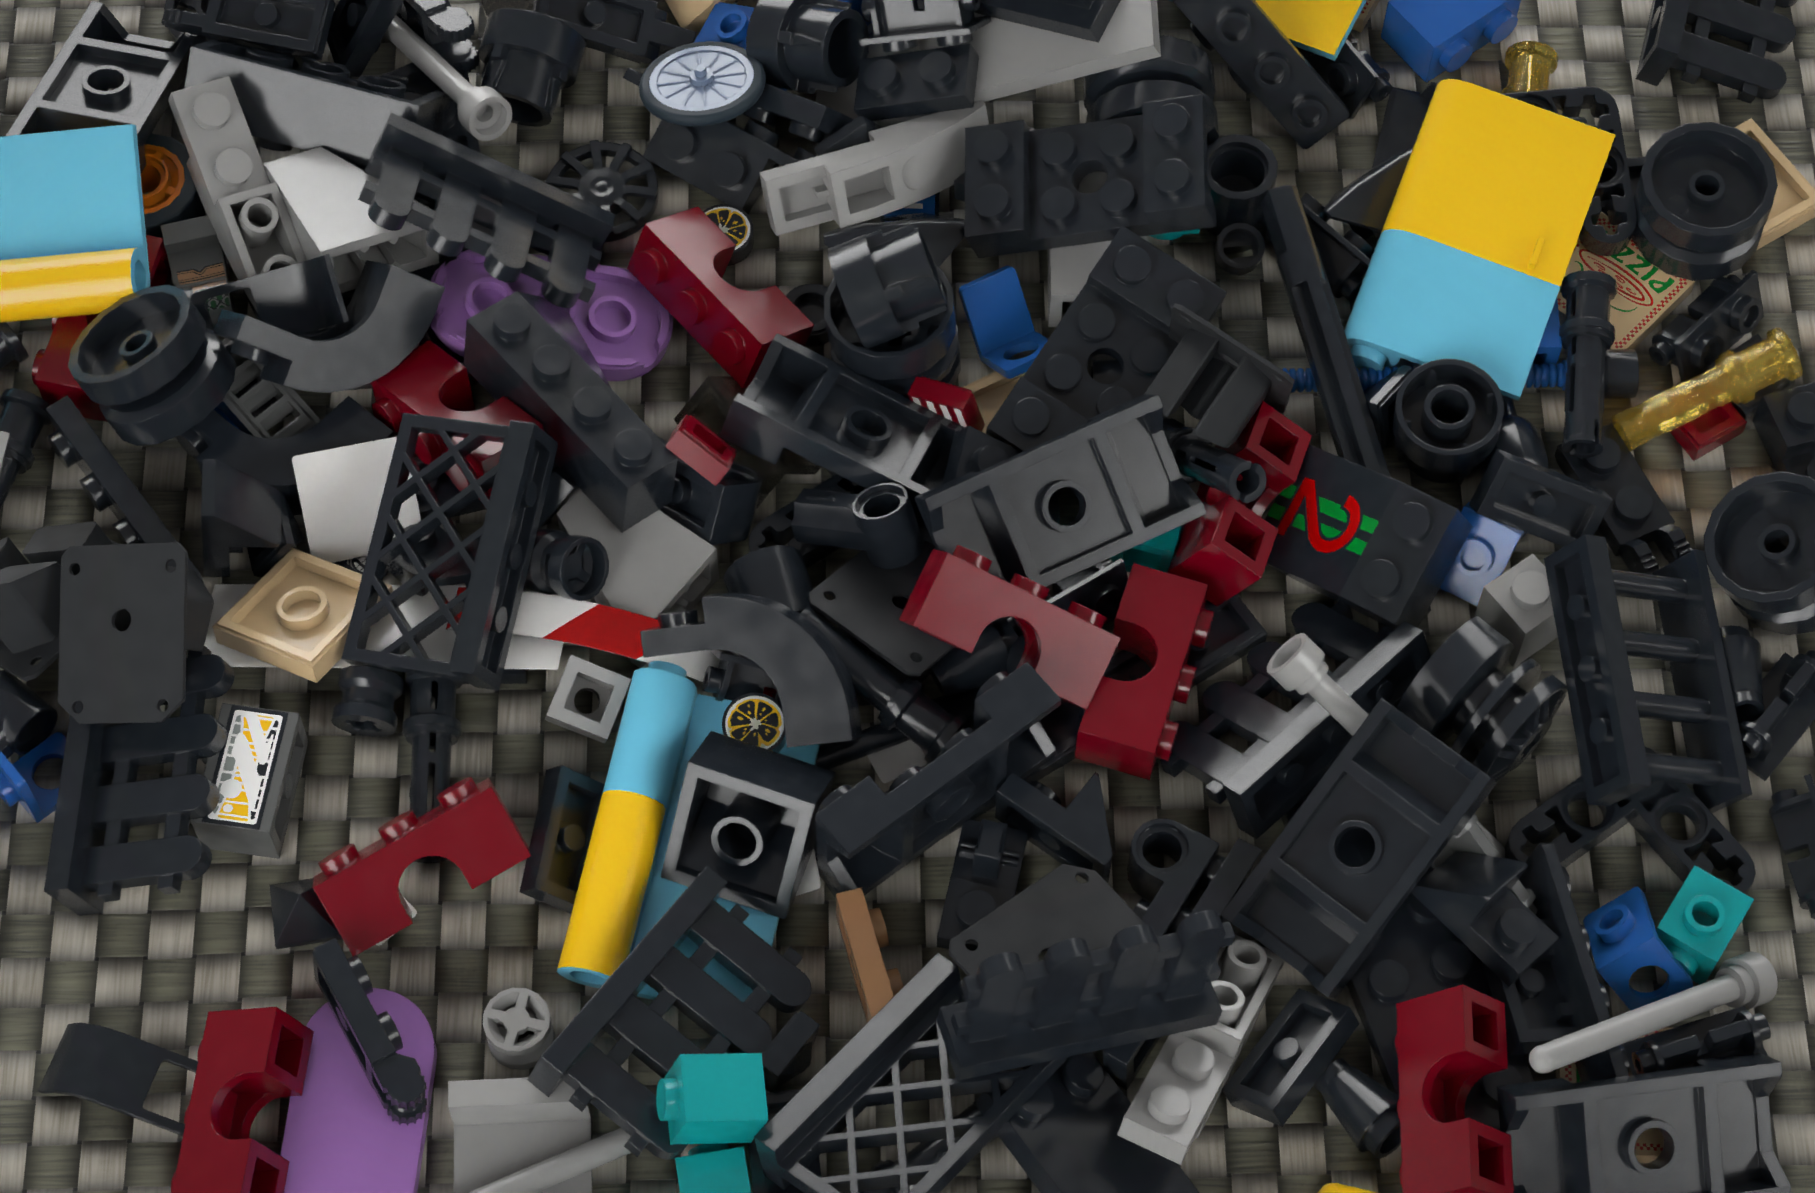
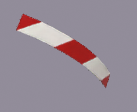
M458 587L456 596L465 591L466 587ZM523 591L513 630L515 635L576 644L646 663L652 661L673 663L684 668L687 672V677L703 682L707 667L718 668L720 659L710 650L644 658L640 631L658 627V619L588 601H576L561 596ZM460 612L459 614H457L459 620H460V618H461L462 612ZM447 623L446 630H453L450 624ZM765 687L763 694L772 697L774 689Z

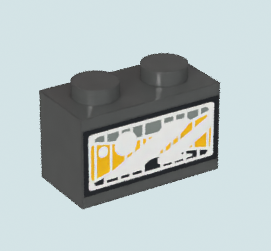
M222 703L218 721L227 730L226 743L216 755L202 758L203 763L206 764L203 776L214 783L219 789V802L209 815L203 818L190 819L189 823H192L198 839L212 850L280 859L309 742L300 714Z

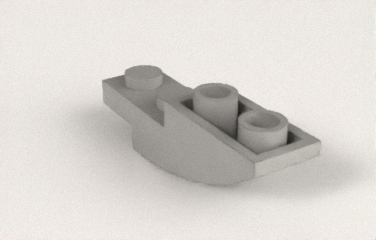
M227 76L171 92L168 102L189 154L186 165L207 216L217 234L220 245L238 280L307 261L277 182L270 183L230 77ZM244 288L247 297L257 311L251 290Z
M980 100L974 102L973 108L937 112L868 132L870 142L759 172L771 229L776 236L832 220H835L842 229L902 209L954 185V180L965 172V128L989 125L986 104Z
M1235 935L1232 945L1220 947L1216 957L1221 973L1218 980L1211 981V984L1222 1009L1217 1025L1168 1036L1124 1115L1117 1134L1179 1165L1182 1164L1194 1139L1199 1137L1284 962L1273 951L1238 935Z

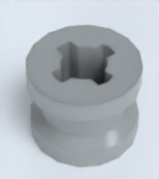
M510 988L501 991L489 1001L484 1010L482 1024L491 1054L501 1065L510 1069L526 1070L535 1067L540 1056L554 1041L555 1032L547 1003L538 993L527 988ZM527 1031L534 1032L533 1035L528 1034L526 1037L519 1039V1042H517L519 1035H522Z

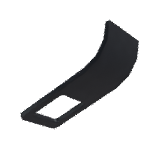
M329 254L199 291L191 295V301L205 320L206 328L213 331L214 327L206 304L207 300L244 288H249L252 292L260 321L295 335L349 321ZM233 344L225 346L230 354H233L230 352Z
M72 1023L67 1025L38 1091L43 1094L59 1093L75 1096L183 1136L185 1124L144 1109L143 1104L161 1063L168 1062L196 1073L198 1061L110 1028L87 1023Z

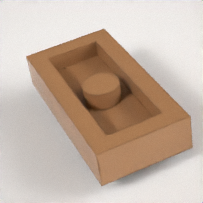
M861 887L836 894V919L866 1023H868L903 988V983L897 968L889 970L885 968L880 948L889 946L885 922L879 907L868 910Z

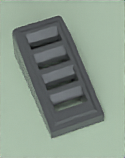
M227 338L221 341L224 346L234 343V341ZM231 354L236 363L234 382L217 408L241 431L260 438H286L300 434L321 421L293 388L260 379L264 365ZM255 379L259 381L257 385L239 399L235 396V394ZM273 397L278 400L256 418L252 415L253 412ZM292 413L296 419L271 437L267 431L288 414Z

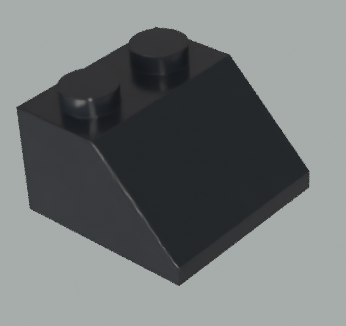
M711 731L688 761L660 877L688 887L708 865L728 882L720 894V898L786 919L816 843L815 814L819 812L818 809L822 801L830 794L836 772Z

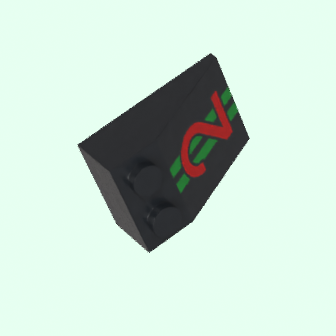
M1308 445L1296 482L1278 494L1264 519L1279 529L1266 565L1336 601L1342 602L1355 611L1393 630L1403 621L1418 628L1473 526L1458 509L1416 488Z

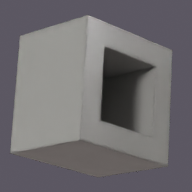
M570 655L544 720L605 744L631 678ZM580 691H591L597 696L599 704L596 711L585 714L577 710L574 704V697Z

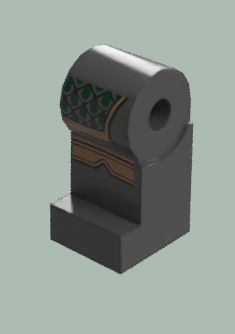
M207 215L160 225L174 287L183 289L191 300L193 293L231 283L226 255ZM232 292L209 298L206 302L214 329L222 309L236 312Z

